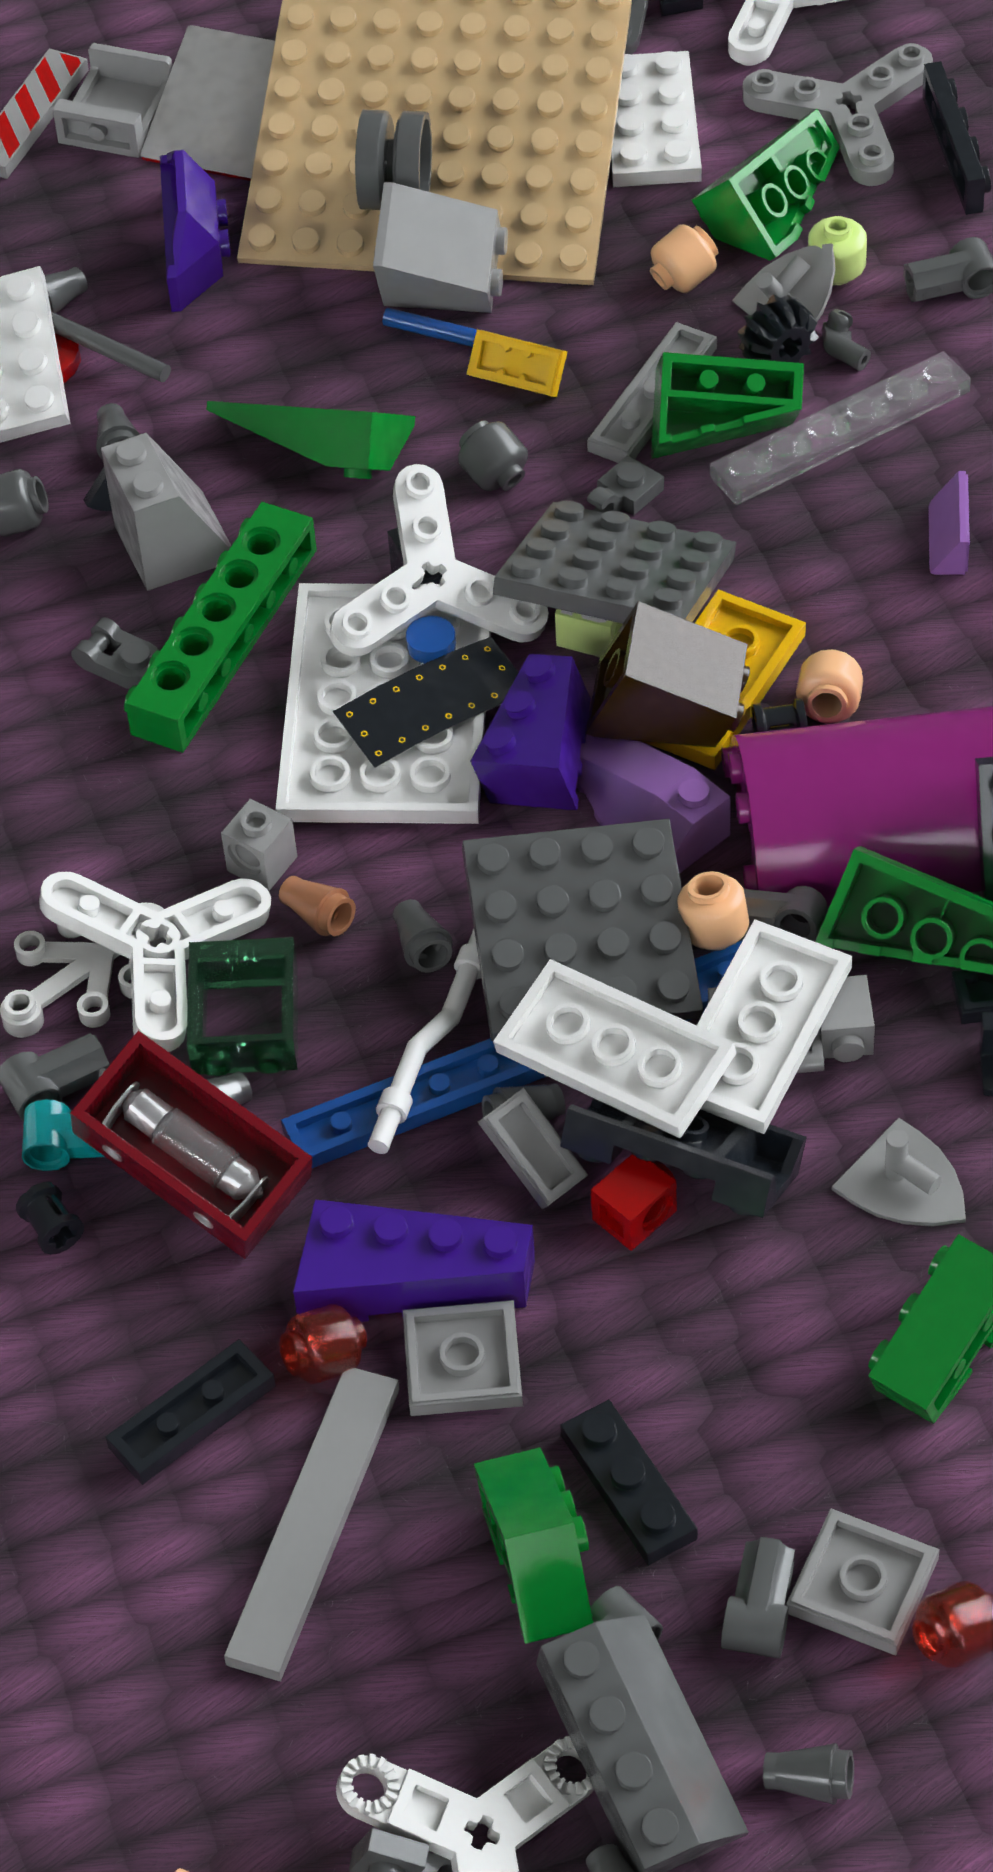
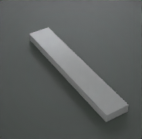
M345 1365L225 1652L226 1666L281 1682L398 1395L399 1382L397 1379Z

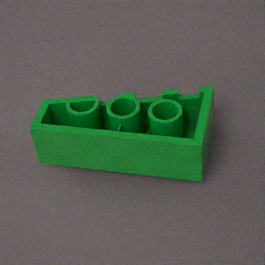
M859 846L854 848L815 942L832 949L836 948L867 955L886 956L911 960V962L993 974V902Z

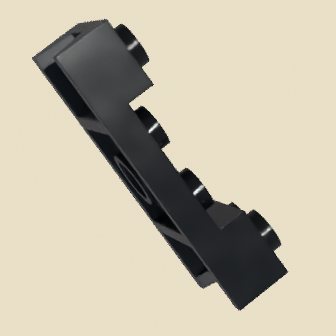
M593 1098L587 1110L572 1104L569 1106L560 1147L577 1152L581 1158L590 1162L611 1164L626 1149L639 1159L660 1161L682 1169L690 1177L714 1180L713 1201L727 1205L730 1210L737 1214L763 1218L798 1176L807 1137L769 1124L765 1134H762L700 1109L680 1139Z

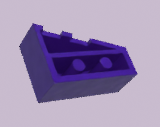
M529 654L470 760L489 803L578 810L579 798L576 794L577 777L582 776L583 764L580 760L581 744L586 743L587 734L585 733L591 698L572 656Z

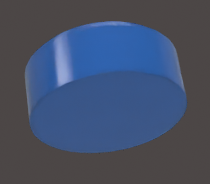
M424 616L413 621L406 631L409 655L414 660L425 664L456 649V637L453 625L445 618L439 616Z

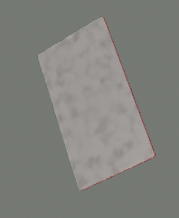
M188 26L141 150V158L146 161L160 163L161 155H167V153L174 150H184L207 173L251 181L275 41L199 26Z

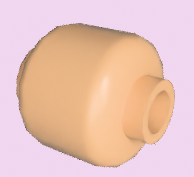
M678 225L652 247L650 254L654 266L650 268V273L664 290H668L672 286L681 293H688L715 271L717 266L715 256L719 253L717 246L701 227L696 225L691 228L687 225Z
M834 649L820 650L810 655L801 666L796 689L797 698L803 699L806 715L814 721L825 724L839 723L850 718L858 709L863 686L861 667L853 657L845 652Z
M703 872L694 876L681 889L677 898L678 911L684 923L689 927L692 945L706 950H723L736 944L745 936L749 928V915L744 889L736 879L720 872Z

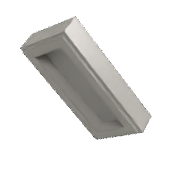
M524 1088L478 1121L481 1128L541 1209L549 1206L588 1176L572 1152L560 1147V1136Z

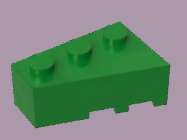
M663 352L655 369L651 459L793 425L802 410L804 363Z

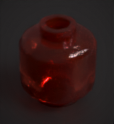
M329 1304L292 1316L286 1326L285 1333H282L280 1336V1353L286 1368L292 1375H299L304 1381L310 1384H317L339 1377L347 1370L357 1368L361 1361L362 1349L367 1344V1336L362 1322L357 1317H351L345 1308L337 1304Z
M961 1581L925 1596L917 1605L915 1620L912 1626L913 1637L921 1653L928 1659L936 1661L945 1667L954 1668L961 1667L992 1652L993 1595L970 1581Z

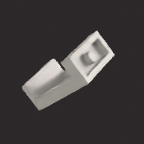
M92 43L88 49L90 70L73 101L59 98L53 108L58 143L140 158L141 150L173 67L172 59L169 56Z

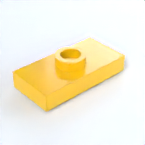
M477 329L466 375L557 397L568 351Z

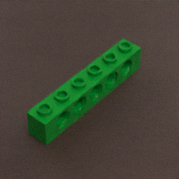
M261 502L251 518H246L243 521L238 537L229 550L221 553L214 573L206 584L202 583L198 587L193 604L184 617H179L175 621L169 639L161 651L157 650L154 652L149 661L148 669L138 685H133L127 692L124 701V711L128 716L132 736L182 753L185 751L316 553L317 547L312 517Z

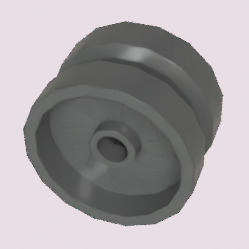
M363 109L358 123L355 152V180L359 208L362 210H380L384 182L396 183L430 192L432 132L429 113L426 111H403L397 120L394 130V123L388 111Z

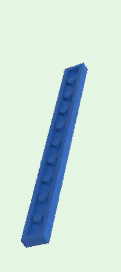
M742 941L726 949L713 951L694 959L703 1013L708 1005V988L718 987ZM491 1038L421 1065L410 1094L413 1098V1103L405 1122L398 1124L394 1136L480 1103L483 1097L492 1094L496 1087L523 1086L544 1078L546 1075L497 1053ZM394 1076L281 1119L282 1131L285 1137L312 1156V1168L368 1147L369 1139L378 1119V1114L376 1113L377 1104L383 1090L391 1086Z

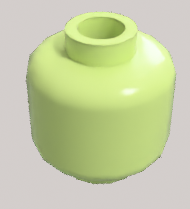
M843 216L825 218L813 225L808 234V246L816 245L822 249V244H833L835 256L833 285H843L860 276L866 266L867 234L862 225L853 219Z

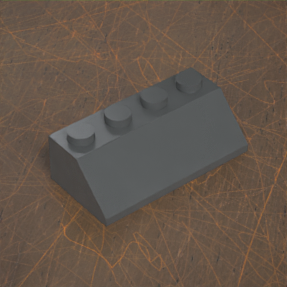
M645 1614L594 1622L540 1646L536 1662L538 1670L623 1853L635 1872H667L748 1835L749 1831Z

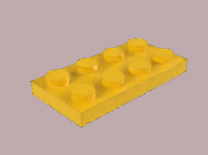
M719 589L695 624L748 644L745 665L750 667V674L739 698V702L744 704L742 719L734 732L728 730L716 747L645 742L713 770L717 768L722 760L721 748L730 747L732 735L739 734L751 717V704H757L762 701L806 633V622Z

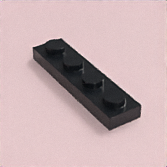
M941 61L924 64L922 98L966 215L981 213L984 209V194L991 191L990 173L986 165H980V152L976 136H969L965 107H958L954 78H947Z

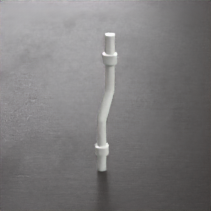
M474 929L468 944L463 945L459 950L454 963L456 975L442 1011L408 1041L391 1086L385 1088L380 1096L376 1107L378 1119L368 1142V1147L373 1152L379 1154L388 1152L398 1124L405 1122L413 1103V1098L410 1094L426 1053L459 1024L475 981L481 978Z

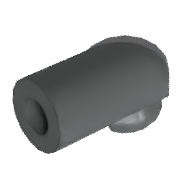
M835 309L829 313L828 321L822 325L823 347L830 356L861 371L868 364L871 351L852 341L851 331L849 330L853 323L852 316L843 310Z

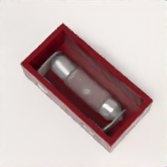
M139 1030L70 1112L72 1131L76 1136L244 1259L248 1257L311 1177V1155Z

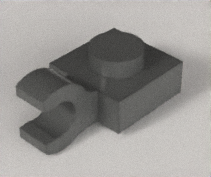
M627 455L597 480V488L588 495L587 502L596 506L593 511L604 513L607 511L620 512L625 510L635 515L664 490V476Z
M371 1828L352 1849L348 1872L453 1871L451 1860L428 1852L429 1844Z

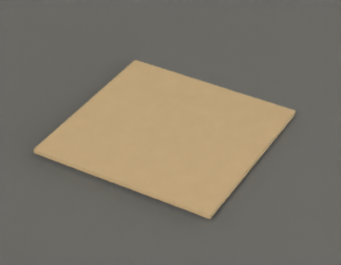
M282 0L237 255L238 263L374 271L373 261L380 210H362L357 202L355 152L359 118L363 109L386 110L392 117L395 130L397 120L403 111H426L429 113L432 132L430 192L498 210L501 227H507L508 229L506 255H498L497 269H502L503 280L594 285L632 0Z

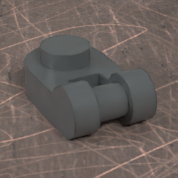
M106 617L100 618L91 628L92 636L88 640H81L71 651V656L76 664L84 670L130 689L133 685H138L148 669L152 655L158 648L148 641L121 630L113 620ZM107 648L114 651L112 656L103 653L104 650Z

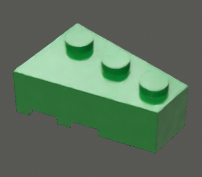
M960 1234L956 1236L950 1247L944 1245L935 1254L929 1266L928 1274L931 1277L920 1294L914 1292L906 1300L898 1318L901 1325L890 1341L884 1339L880 1342L873 1352L868 1368L871 1370L868 1377L876 1391L932 1424L937 1421L971 1376L973 1369L969 1366L982 1345L984 1344L990 1348L993 1347V1253Z
M541 1447L474 1463L484 1517L499 1564L505 1565L512 1583L507 1585L512 1604L516 1603L520 1629L525 1644L568 1634L592 1624L593 1619L580 1552L589 1550L588 1537L581 1515L577 1516L571 1492L570 1490H565L559 1466L549 1467Z

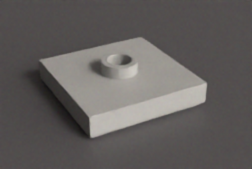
M514 1300L403 1310L411 1416L523 1406Z
M831 1508L786 1603V1606L789 1607L788 1614L896 1656L939 1560L940 1549Z

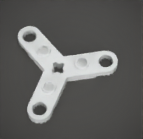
M570 1736L556 1740L536 1757L531 1758L478 1798L412 1769H403L386 1761L382 1756L381 1758L375 1757L376 1755L369 1754V1756H364V1754L358 1755L357 1758L351 1759L343 1768L336 1785L337 1799L341 1807L349 1815L388 1833L429 1844V1851L451 1860L453 1872H519L515 1850L587 1798L594 1790L587 1773L586 1779L582 1780L581 1783L575 1782V1784H572L571 1781L565 1782L566 1779L564 1777L561 1779L559 1777L560 1773L556 1772L557 1765L555 1763L558 1758L573 1756L580 1760ZM359 1774H371L377 1777L383 1785L384 1796L373 1802L371 1800L365 1802L362 1797L359 1799L357 1797L358 1794L353 1792L354 1788L351 1785L353 1778ZM478 1823L484 1824L489 1828L487 1837L495 1842V1844L487 1842L481 1850L471 1846L473 1836L465 1831V1829L473 1831Z

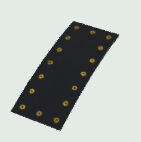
M489 637L415 667L332 712L373 767L376 768L458 723L501 705L519 672L495 641Z

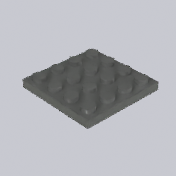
M573 501L553 502L495 575L493 595L622 624L636 603L640 601L693 622L733 562L736 542L723 539L721 535L711 531L694 533L676 529L675 525L665 521L648 523L630 519L629 515L619 511L602 513L584 509L582 504Z
M670 819L463 840L462 854L491 1041H494L550 959L683 1020L701 1018L703 1006L689 927L684 923L678 911L677 898L682 887Z

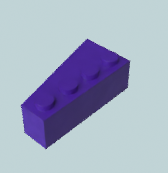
M315 1199L293 1291L299 1328L319 1326V1320L346 1318V1323L369 1321V1315L401 1312L403 1317V1310L511 1300H514V1308L526 1307L535 1264L533 1225Z

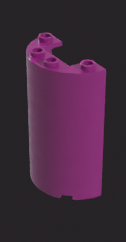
M993 706L732 735L730 747L721 748L724 777H730L731 783L735 784L739 824L748 823L752 843L751 865H743L744 888L787 893L794 887L807 886L820 892L829 908L854 848L862 846L968 892L982 891L975 758L993 757Z

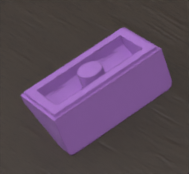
M958 471L929 504L930 573L934 575H965V572H968L970 532L968 474H966V471Z

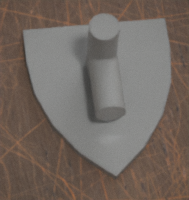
M822 244V249L816 245L807 246L781 256L761 269L732 301L748 315H752L756 311L757 302L765 305L773 294L780 298L790 295L792 298L799 300L813 314L814 319L818 321L832 292L835 275L833 244Z
M900 1118L832 1186V1191L851 1204L876 1217L893 1222L933 1227L966 1222L964 1194L954 1167L937 1145L919 1130Z

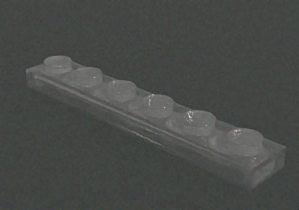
M944 351L710 463V477L731 501L738 505L970 392L971 378Z

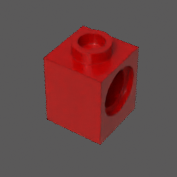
M631 1154L591 1189L592 1220L632 1251L677 1212L675 1177L661 1162L645 1161Z

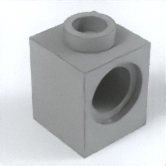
M249 799L221 832L227 871L240 878L257 881L267 888L268 891H270L297 858L292 818L252 799Z

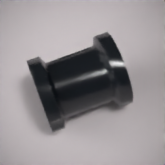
M796 698L793 699L792 704L764 708L760 703L751 704L753 733L808 727L803 699Z
M41 1182L32 1186L26 1193L20 1196L16 1203L15 1211L21 1219L31 1223L38 1234L37 1243L42 1251L50 1255L58 1254L72 1247L81 1238L84 1232V1224L77 1215L70 1214L61 1202L62 1192L56 1185H53L52 1182Z

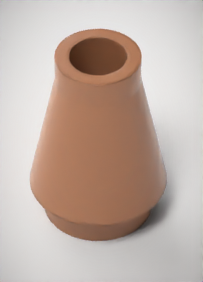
M290 876L283 882L279 890L280 902L290 907L321 936H339L343 934L354 919L355 903L349 898L347 891L342 888L303 880L297 876Z

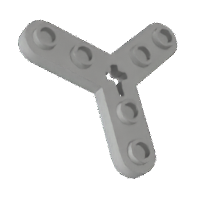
M908 43L894 49L844 83L761 69L749 74L744 79L743 102L745 106L756 112L798 120L818 109L826 124L832 127L853 180L866 186H878L889 181L894 173V153L878 114L923 85L924 64L933 63V57L926 48L918 44ZM846 105H850L852 109H856L855 114L852 115L850 109H848Z

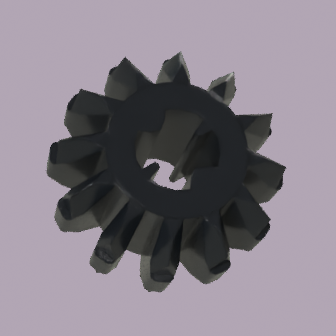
M773 294L765 305L757 302L756 311L752 315L744 316L747 325L737 332L741 339L739 349L746 359L799 363V360L804 355L812 354L809 345L819 338L815 332L817 321L814 319L813 314L799 300L792 298L790 295L780 298Z

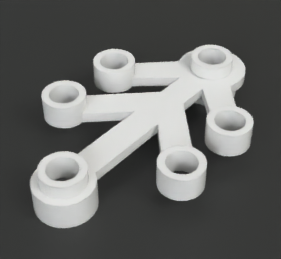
M139 903L156 912L163 910L161 906L154 903ZM57 924L58 932L66 938L81 936ZM25 931L16 937L14 948L17 960L22 965L36 966L42 962L70 964L30 992L27 990H15L5 997L0 1006V1014L3 1027L7 1033L20 1038L29 1037L37 1033L44 1024L43 1008L88 977L87 992L77 1002L80 1021L87 1027L96 1028L104 1025L109 1020L108 993L113 961L120 954L98 943L46 942L43 935L36 931ZM158 937L155 941H149L148 944L152 947H157L158 944L164 943L165 939ZM29 946H37L33 951H24ZM129 959V964L122 967L118 974L121 992L128 998H132L131 983H128L131 979V959ZM91 1007H101L97 1012H87Z

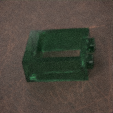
M294 937L189 942L187 1049L191 1069L199 1075L222 1076L237 1071L271 1074L283 1070H298V965ZM282 986V1033L206 1037L208 989Z

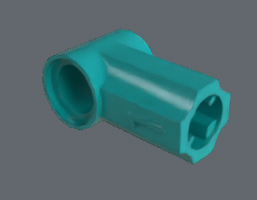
M45 1099L30 1103L25 1108L22 1160L29 1167L42 1171H52L65 1167L70 1158L105 1156L73 1133L70 1116L72 1110L64 1103Z

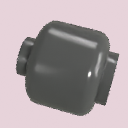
M483 420L470 427L459 441L461 449L458 453L459 464L481 489L493 491L501 487L504 491H508L519 484L524 478L525 471L523 468L528 460V450L506 424L500 421L489 423Z
M22 469L1 473L0 536L8 537L38 527L42 522L43 513H47L49 508L47 494L39 477H31L27 471Z

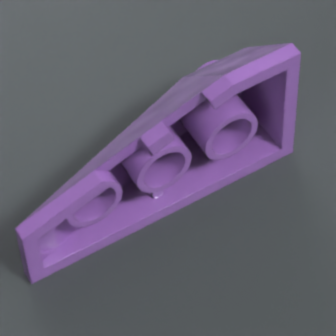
M586 735V743L581 744L580 760L583 768L582 776L577 777V788L586 795L594 809V817L600 826L670 819L679 873L730 836V796L695 768L640 741L598 738Z

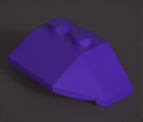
M174 150L167 153V155L160 156L166 276L172 312L182 311L223 277L222 257L231 256L228 229L220 230V226H228L226 199H217L215 181L184 150Z

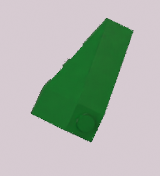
M816 109L718 178L691 201L715 239L770 261L799 239L803 230L800 226L804 215L812 210L815 203L812 197L818 184L825 181L840 149V145L819 110Z
M207 401L206 408L207 411L322 465L344 468V477L372 479V470H391L415 426L416 417L366 411Z

